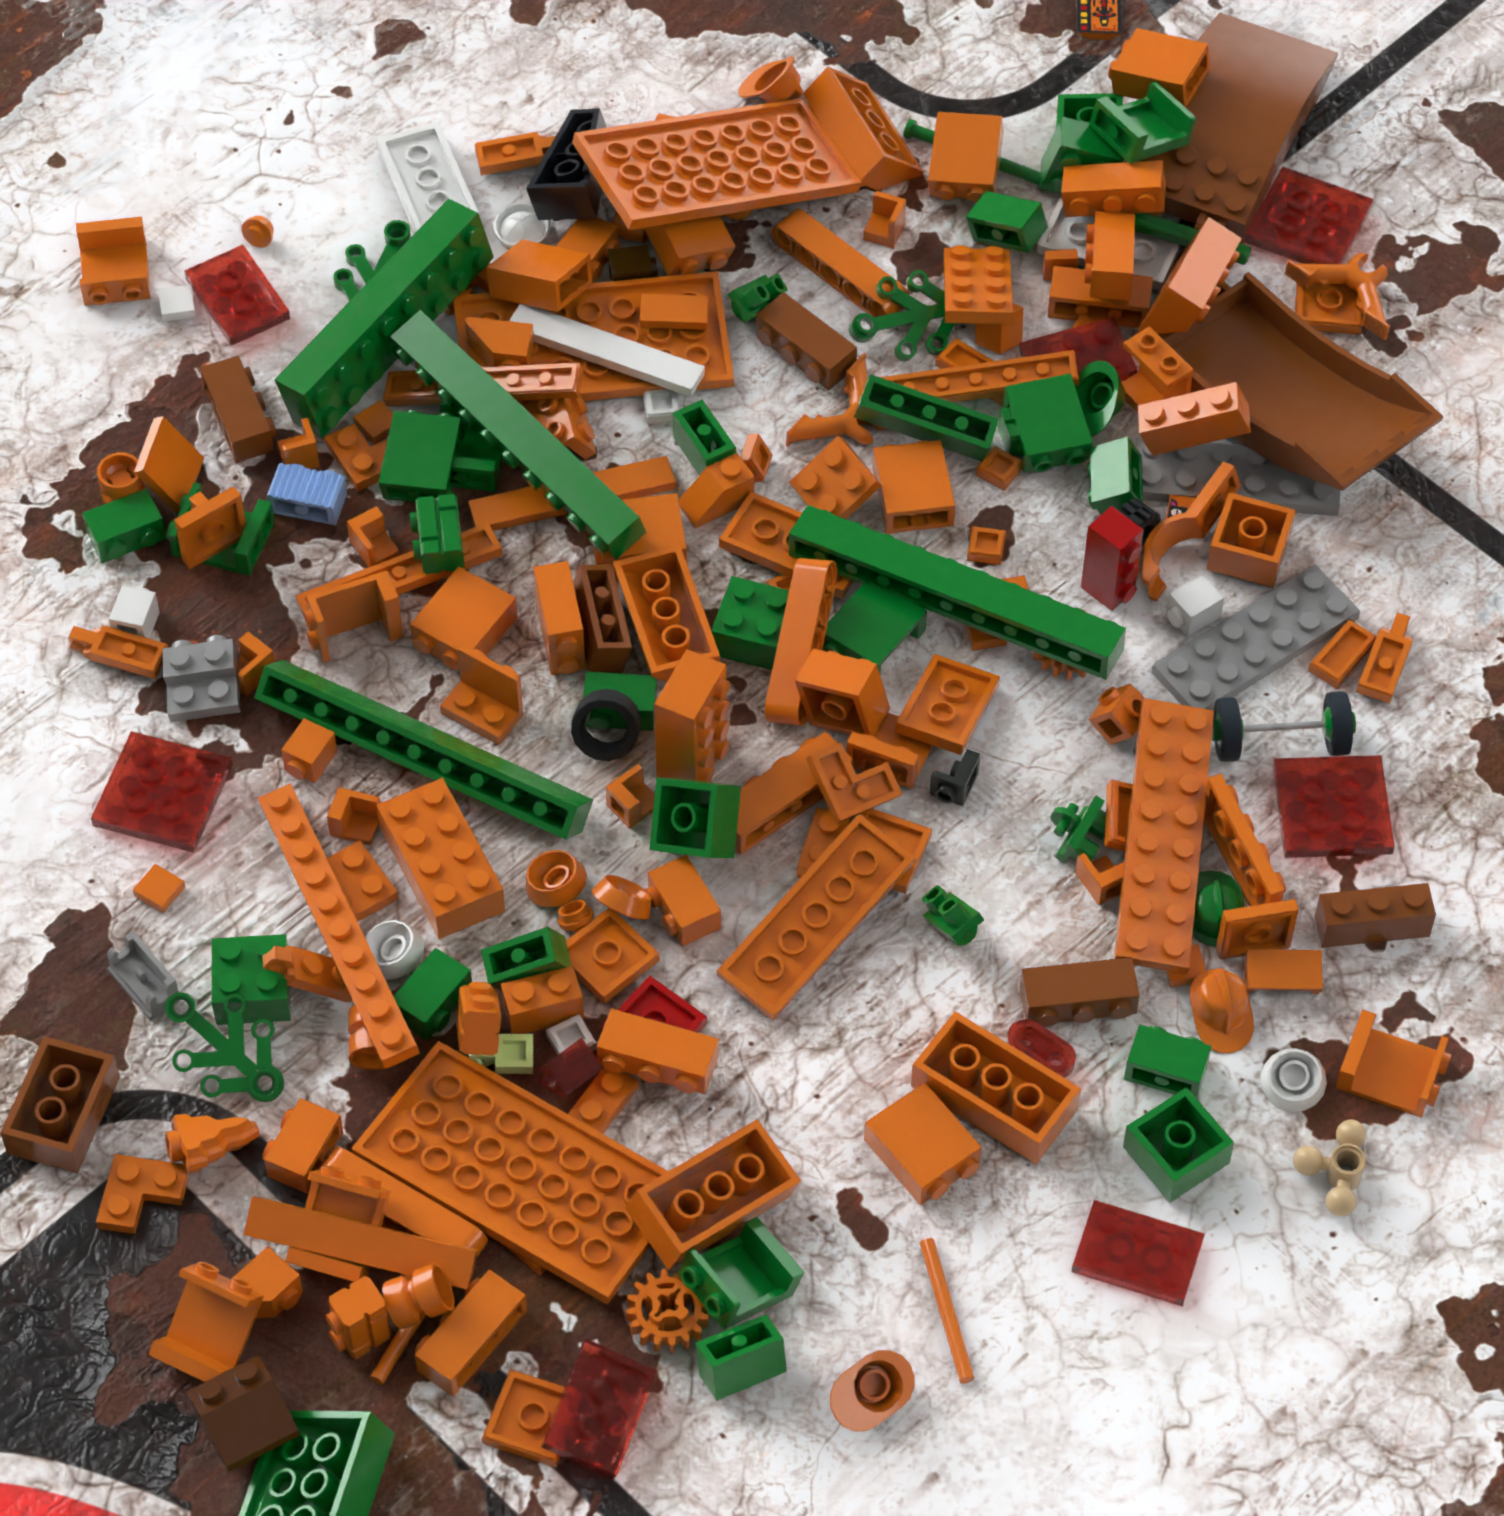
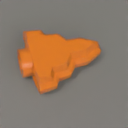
M187 1114L174 1115L171 1119L173 1130L165 1132V1144L170 1162L182 1161L187 1172L192 1174L201 1171L202 1168L207 1167L210 1163L217 1162L227 1152L239 1150L248 1145L252 1140L259 1137V1128L256 1122L249 1121L248 1118L232 1117L216 1120L208 1115L191 1117Z

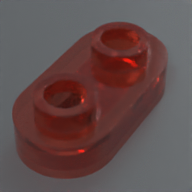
M1019 1020L1010 1026L1007 1035L1008 1044L1063 1078L1073 1072L1076 1053L1068 1042L1033 1020ZM1027 1040L1031 1042V1045L1023 1046L1019 1042ZM1059 1060L1062 1064L1056 1066L1052 1065L1050 1061Z

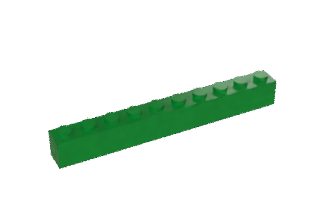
M419 310L390 336L396 346V349L393 351L396 357L406 367L411 363L417 369L414 371L416 376L424 385L429 387L433 384L438 389L436 391L437 396L446 406L450 407L454 404L459 409L457 414L468 427L471 428L473 425L481 430L479 432L480 437L490 448L497 446L503 451L500 454L501 457L512 469L518 466L525 472L522 476L534 490L540 487L546 493L544 495L545 499L556 511L562 508L568 514L567 520L578 532L581 533L585 530L591 536L589 541L601 554L607 551L616 560L646 533L640 517L424 312Z
M807 505L789 532V556L796 559L807 558L834 561L837 565V575L860 584L864 582L914 602L926 610L1107 680L1124 651L1126 628L1113 621L1104 620L1086 613L1080 608H1073L1055 601L1049 596L1037 594L1022 588L1018 584L1006 582L984 571L962 565L951 558H944L926 551L920 546H913L895 539L889 534H883L864 527L858 522L846 520L827 510Z
M281 660L264 666L255 699L301 720L305 718L335 732V735L433 780L443 778L448 787L565 840L583 832L593 799L290 662Z

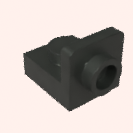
M966 749L961 762L958 760L954 762L950 775L933 771L930 779V794L944 803L964 806L979 774L980 753Z

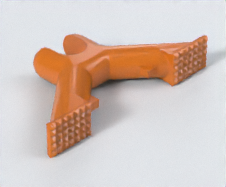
M1367 253L1356 254L1346 264L1294 263L1289 259L1287 260L1284 274L1305 287V289H1309L1313 284H1320L1323 287L1327 284H1345L1357 292L1360 302L1357 304L1356 309L1363 313L1361 325L1383 340L1387 339L1390 325L1386 322L1377 287L1388 276V270L1384 264L1370 273L1361 271L1360 269L1368 258Z
M865 353L861 354L853 362L854 364L848 367L845 373L846 386L843 388V392L849 395L850 407L842 415L823 417L818 414L812 419L806 414L802 415L800 420L794 423V426L786 432L785 443L787 447L793 442L837 435H847L862 445H869L874 441L873 436L860 424L868 423L879 430H885V428L854 418L864 385L867 381Z

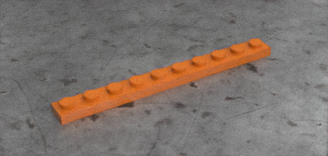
M291 783L258 797L261 808L384 1068L387 1069L420 1054L415 1040Z

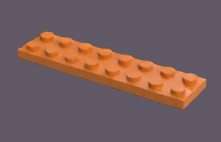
M1144 698L1141 703L1114 959L1132 957L1133 964L1136 966L1187 974L1189 970L1214 710Z

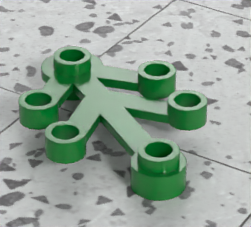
M394 220L386 224L384 228L386 246L374 270L366 259L363 246L352 244L346 248V262L350 266L356 267L365 284L411 238L410 226L406 222ZM345 268L339 269L334 273L335 288L343 291L350 301L359 292L354 284L353 273ZM343 278L348 279V280H346V281H340V279H343Z
M913 271L908 276L906 285L910 291L914 293L921 292L937 303L926 306L900 290L894 278L889 276L881 278L875 288L877 295L882 299L893 301L906 309V311L873 317L867 313L856 315L849 324V334L852 339L859 343H866L874 337L877 331L912 324L905 338L896 345L894 350L897 359L907 362L916 354V344L929 321L942 318L937 331L931 334L925 342L926 350L930 354L939 355L947 347V337L956 324L945 323L944 291L930 283L924 271ZM913 277L919 278L922 281V286L914 284ZM882 284H888L892 291H884ZM860 322H867L870 330L863 329ZM932 339L938 340L941 343V348L934 347ZM901 346H907L910 349V355L904 354L901 351Z
M179 992L167 999L165 1012L169 1019L177 1023H188L217 1050L215 1052L196 1053L188 1049L179 1050L172 1058V1064L176 1070L187 1072L198 1067L235 1066L246 1076L222 1079L215 1074L205 1076L200 1083L201 1092L205 1096L216 1097L221 1093L249 1092L252 1098L260 1102H270L280 1096L284 1088V1078L280 1070L272 1066L271 1038L275 1033V1026L269 1019L262 1018L256 1020L251 1027V1033L257 1039L256 1065L245 1055L243 1013L247 1008V1001L243 995L239 993L230 994L223 1002L224 1010L228 1015L229 1039L196 1010V1001L190 994ZM233 997L239 998L242 1002V1007L238 1012H233L229 1009L228 1003ZM179 1000H184L188 1003L189 1009L184 1015L178 1014L175 1010V1004ZM259 1023L268 1024L270 1027L268 1036L261 1037L257 1034L256 1027ZM182 1053L189 1055L191 1058V1064L187 1068L179 1066L177 1062L178 1056ZM262 1076L271 1078L272 1087L269 1090L260 1088L259 1079ZM208 1079L217 1080L219 1083L217 1092L210 1093L206 1090L205 1084Z

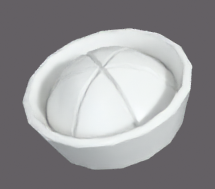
M528 203L505 207L497 214L494 220V232L507 250L522 239L543 244L551 229L550 220H538L532 204Z
M389 920L379 923L365 937L385 980L398 979L410 973L419 964L424 953V941L421 934L412 926L401 921Z
M1297 1048L1283 1049L1273 1054L1264 1064L1261 1074L1262 1090L1267 1099L1279 1109L1289 1112L1305 1111L1315 1106L1323 1097L1327 1085L1326 1072L1319 1059L1310 1052Z

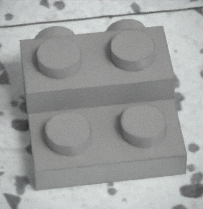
M212 635L203 643L192 644L187 640H178L172 644V647L163 648V678L167 685V715L170 722L241 712L240 683L238 678L239 658L232 638L227 639L222 635Z

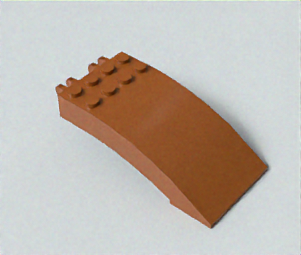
M1219 12L1197 40L1209 45L1210 70L1186 107L1196 117V123L1189 144L1137 162L1163 160L1166 181L1164 212L1150 213L1151 215L1161 218L1163 213L1194 223V228L1198 230L1206 219L1210 217L1241 237L1240 243L1244 244L1280 165L1302 124L1318 101L1336 62L1338 52Z
M1250 272L1244 274V278L1232 287L1224 281L1220 287V292L1210 305V310L1200 324L1194 321L1187 332L1158 334L1194 369L1190 393L1233 382L1238 383L1249 404L1251 433L1233 438L1290 472L1342 491L1443 420V415L1396 373L1389 375L1338 346L1294 313Z

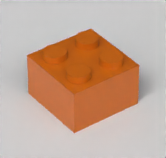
M1228 492L1210 545L1206 570L1274 588L1292 533L1296 510Z
M813 648L795 679L809 725L848 735H851L852 731L862 735L868 734L875 737L890 710L877 664L867 659H856L840 655L834 651L827 652Z

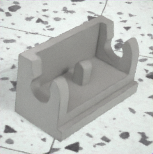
M131 931L124 936V944L126 946L120 953H117L113 947L108 950L107 957L110 966L107 967V971L151 1021L165 1011L167 999L171 995L179 993L173 976L135 932Z

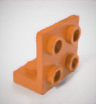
M461 645L457 650L460 682L440 705L441 714L500 745L523 717L521 678L511 667L507 665L501 666L490 660L480 650H472Z
M891 713L887 714L875 737L852 731L847 741L846 752L853 758L854 769L864 772L888 761L898 785L913 789L933 745L896 733L895 726L899 716Z

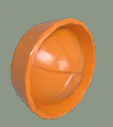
M550 850L537 856L528 866L525 889L528 897L535 904L543 907H558L572 901L581 893L586 885L587 873L584 865L570 853L562 850Z
M605 875L591 891L600 903L616 913L638 920H646L650 917L652 897L644 888L632 881L615 875Z

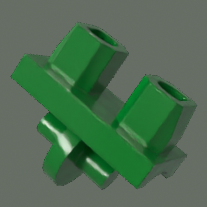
M765 274L734 289L727 296L732 300L731 308L737 318L746 323L756 318V314L783 292L788 291L779 274H775L770 278H767Z
M1096 795L1089 806L1082 808L1079 815L1076 814L1079 807L1074 803H1069L1067 808L1056 807L1050 817L1056 826L1054 834L1063 837L1065 832H1068L1055 858L1063 863L1069 857L1077 861V857L1085 853L1090 861L1094 859L1100 846L1085 837V835L1089 831L1101 840L1105 837L1106 813L1101 810L1105 802L1103 799Z
M939 885L933 887L922 897V901L929 909L922 916L928 924L948 937L951 942L962 946L967 945L975 938L977 925L984 921L978 911L951 892L947 894Z

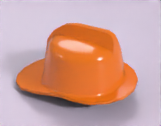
M790 56L784 60L770 62L756 69L742 82L738 89V95L741 98L758 96L767 103L800 97L803 94V90L800 86L801 76L793 66L795 58Z
M1223 968L1201 972L1193 980L1189 989L1195 1027L1200 1039L1205 1044L1211 1045V1049L1218 1053L1231 1054L1242 1050L1250 1042L1254 1032L1253 1013L1248 991L1243 980L1236 974Z
M878 1350L863 1357L843 1372L833 1384L830 1393V1407L834 1418L844 1428L853 1432H864L878 1426L910 1400L915 1384V1375L910 1363L902 1355L891 1350Z

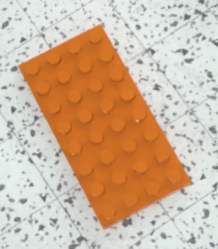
M803 98L575 132L572 141L629 230L859 192L862 184L860 178Z
M718 271L592 283V285L559 312L546 310L705 366V375L696 390L734 387V375ZM489 293L457 296L453 302L458 346L481 367H490L467 342L466 316L509 321L520 304L489 297ZM641 294L708 296L707 330L640 328ZM534 342L530 365L581 364L583 375L579 395L584 401L643 396L645 391L666 389ZM517 400V401L523 406L524 404L528 403V402L531 401V400Z
M440 1041L434 1045L351 1148V1152L462 1217L478 1227L486 1235L607 1305L651 1247V1244L625 1207L636 1190L668 1172Z

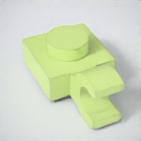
M499 1034L497 1054L493 1056L469 1054V1058L484 1067L495 1064L496 1074H533V1034Z

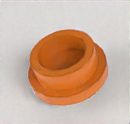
M256 215L246 219L242 224V235L251 245L263 248L268 246L273 240L274 227L266 217Z
M584 900L567 902L558 910V924L560 928L570 932H578L594 917L592 908Z

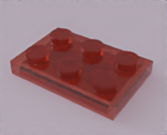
M240 245L184 270L186 281L189 285L191 284V288L231 346L290 319L288 308L244 245Z
M1114 316L1020 342L1019 351L1022 357L1074 350L1078 375L1085 366L1098 360L1107 361L1113 365L1120 381H1124L1137 373V368L1131 354L1123 347L1125 340Z
M1094 1200L1071 1272L1183 1307L1205 1233Z
M586 1338L581 1344L541 1447L613 1480L619 1472L657 1370Z

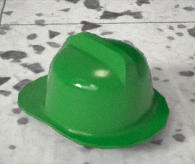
M1100 360L1085 366L1078 375L1079 385H1075L1091 437L1096 436L1107 427L1112 417L1118 414L1124 406L1126 398L1125 388L1119 380L1115 367L1107 361Z
M1212 870L1198 873L1193 935L1198 941L1207 946L1216 947L1223 911L1244 907L1241 888L1231 876Z

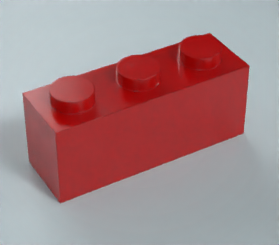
M1110 506L1088 526L1081 588L1111 611L1121 603L1126 604L1137 591L1136 579L1140 570L1138 566L1139 558L1143 549L1141 545L1143 529L1113 506Z

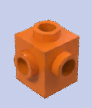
M1131 683L1119 688L1110 687L1101 694L1098 699L1100 704L1088 720L1110 745L1133 738L1138 734L1141 703L1144 699L1143 695Z

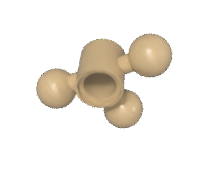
M1353 1119L1345 1120L1338 1126L1336 1139L1340 1145L1334 1149L1331 1158L1323 1157L1319 1149L1310 1145L1300 1147L1293 1156V1165L1302 1175L1312 1176L1320 1170L1327 1171V1180L1333 1188L1326 1196V1206L1333 1215L1338 1217L1348 1216L1354 1211L1357 1200L1352 1190L1356 1189L1360 1184L1366 1163L1365 1154L1360 1149L1366 1140V1129L1362 1123ZM1339 1165H1348L1354 1170L1345 1171Z

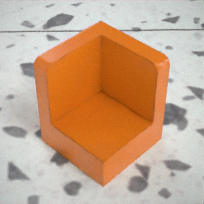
M876 191L873 196L872 214L863 231V240L894 249L905 226L906 199Z
M1013 303V324H976V344L999 355L1021 344L1023 335V307Z
M304 418L301 419L303 435L277 441L278 451L284 465L300 464L305 468L314 469L320 467L317 444L309 419Z
M377 506L347 521L349 542L368 567L399 555L398 547L386 533L384 515Z
M249 631L238 639L241 654L239 657L238 678L240 692L245 696H248L258 687L264 666L275 662L273 650Z
M639 764L606 786V806L629 829L653 813L655 793L644 783V769Z
M338 787L327 815L330 836L353 842L360 840L363 844L371 845L379 826L376 805L381 803L380 798Z
M1083 853L1077 857L1075 874L1098 906L1121 895L1125 861L1114 866L1107 856H1103L1091 862L1086 854Z

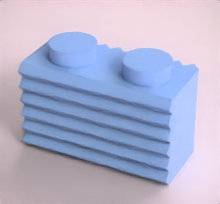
M280 463L268 491L267 501L272 502L274 514L336 526L341 509H343V504L345 503V498L347 497L345 477L332 470H321L318 472L316 469L311 470L300 464L284 465Z

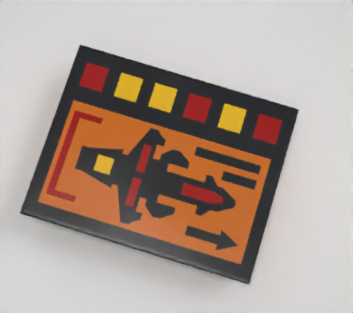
M1077 0V33L1087 39L1112 40V38L1122 34L1121 0Z

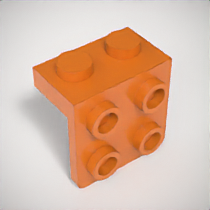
M580 395L579 398L531 400L523 405L565 447L568 446L585 460L596 454L593 442L595 433L587 421L585 413L588 411V408Z

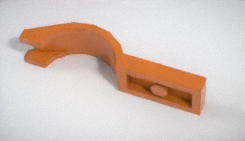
M1223 461L1185 513L1176 514L1161 521L1150 532L1144 545L1142 580L1148 587V596L1151 600L1157 602L1167 588L1159 576L1161 572L1159 565L1168 549L1184 540L1204 538L1221 515L1228 492L1236 494L1241 488L1234 465Z

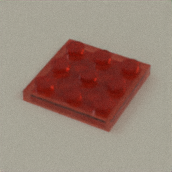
M1282 166L1246 232L1244 242L1302 264H1343L1372 209L1374 199Z
M131 731L91 816L92 825L194 853L232 769V757Z
M1381 755L1274 759L1273 774L1284 858L1393 854L1395 845Z

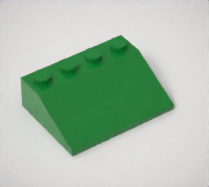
M289 1410L300 1435L259 1456L239 1516H369L395 1433L371 1411Z

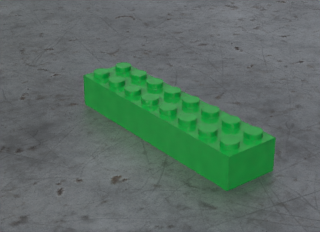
M448 198L274 379L293 423L302 427L301 419L308 418L313 434L323 438L398 359L393 352L396 346L390 336L419 310L434 321L468 287L469 283L489 265L494 256L478 212Z

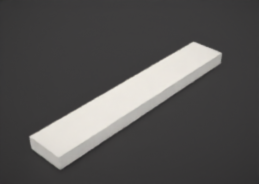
M520 304L509 320L533 324L534 342L689 397L693 395L705 375V366L537 307Z

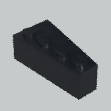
M600 108L570 110L526 187L538 220L560 221L563 219L597 218L602 188L572 141L575 132L607 128Z

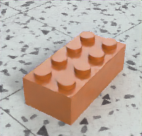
M686 649L654 703L656 777L711 782L714 774V765L717 760L722 761L725 758L730 746V741L727 740V732L730 726V721H727V712L730 702L726 700L730 682L726 680V664Z
M443 778L376 805L379 828L438 939L505 912L503 887Z
M954 1011L912 1065L911 1087L915 1089L925 1082L951 1112L1036 1165L1078 1111L1080 1087Z
M756 1119L636 1190L625 1208L666 1268L671 1270L682 1263L687 1251L693 1248L698 1252L704 1250L742 1227L745 1222L762 1215L788 1199L800 1184L801 1179L762 1124Z

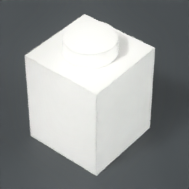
M1202 574L1169 594L1166 614L1170 623L1174 627L1180 628L1189 637L1221 618L1224 597Z
M122 585L109 617L110 627L150 638L160 613L156 592L149 591L143 587L133 588Z

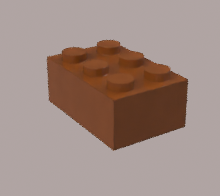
M43 1036L0 1132L7 1154L78 1174L120 1078L115 1056Z

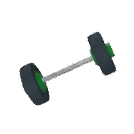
M1343 691L1326 693L1322 721L1243 725L1237 699L1232 697L1218 698L1214 705L1211 740L1215 741L1219 761L1234 762L1240 759L1244 732L1322 728L1329 755L1345 756L1350 754L1352 749L1353 734L1356 732V718L1354 712H1352L1348 694Z

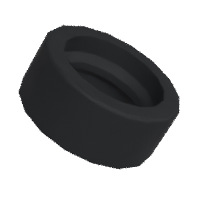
M600 689L590 692L580 700L572 718L571 734L575 745L585 755L601 761L620 759L632 750L638 739L641 728V715L637 705L629 696L617 690ZM597 708H610L620 713L627 723V731L624 737L615 742H603L594 738L585 727L588 713Z

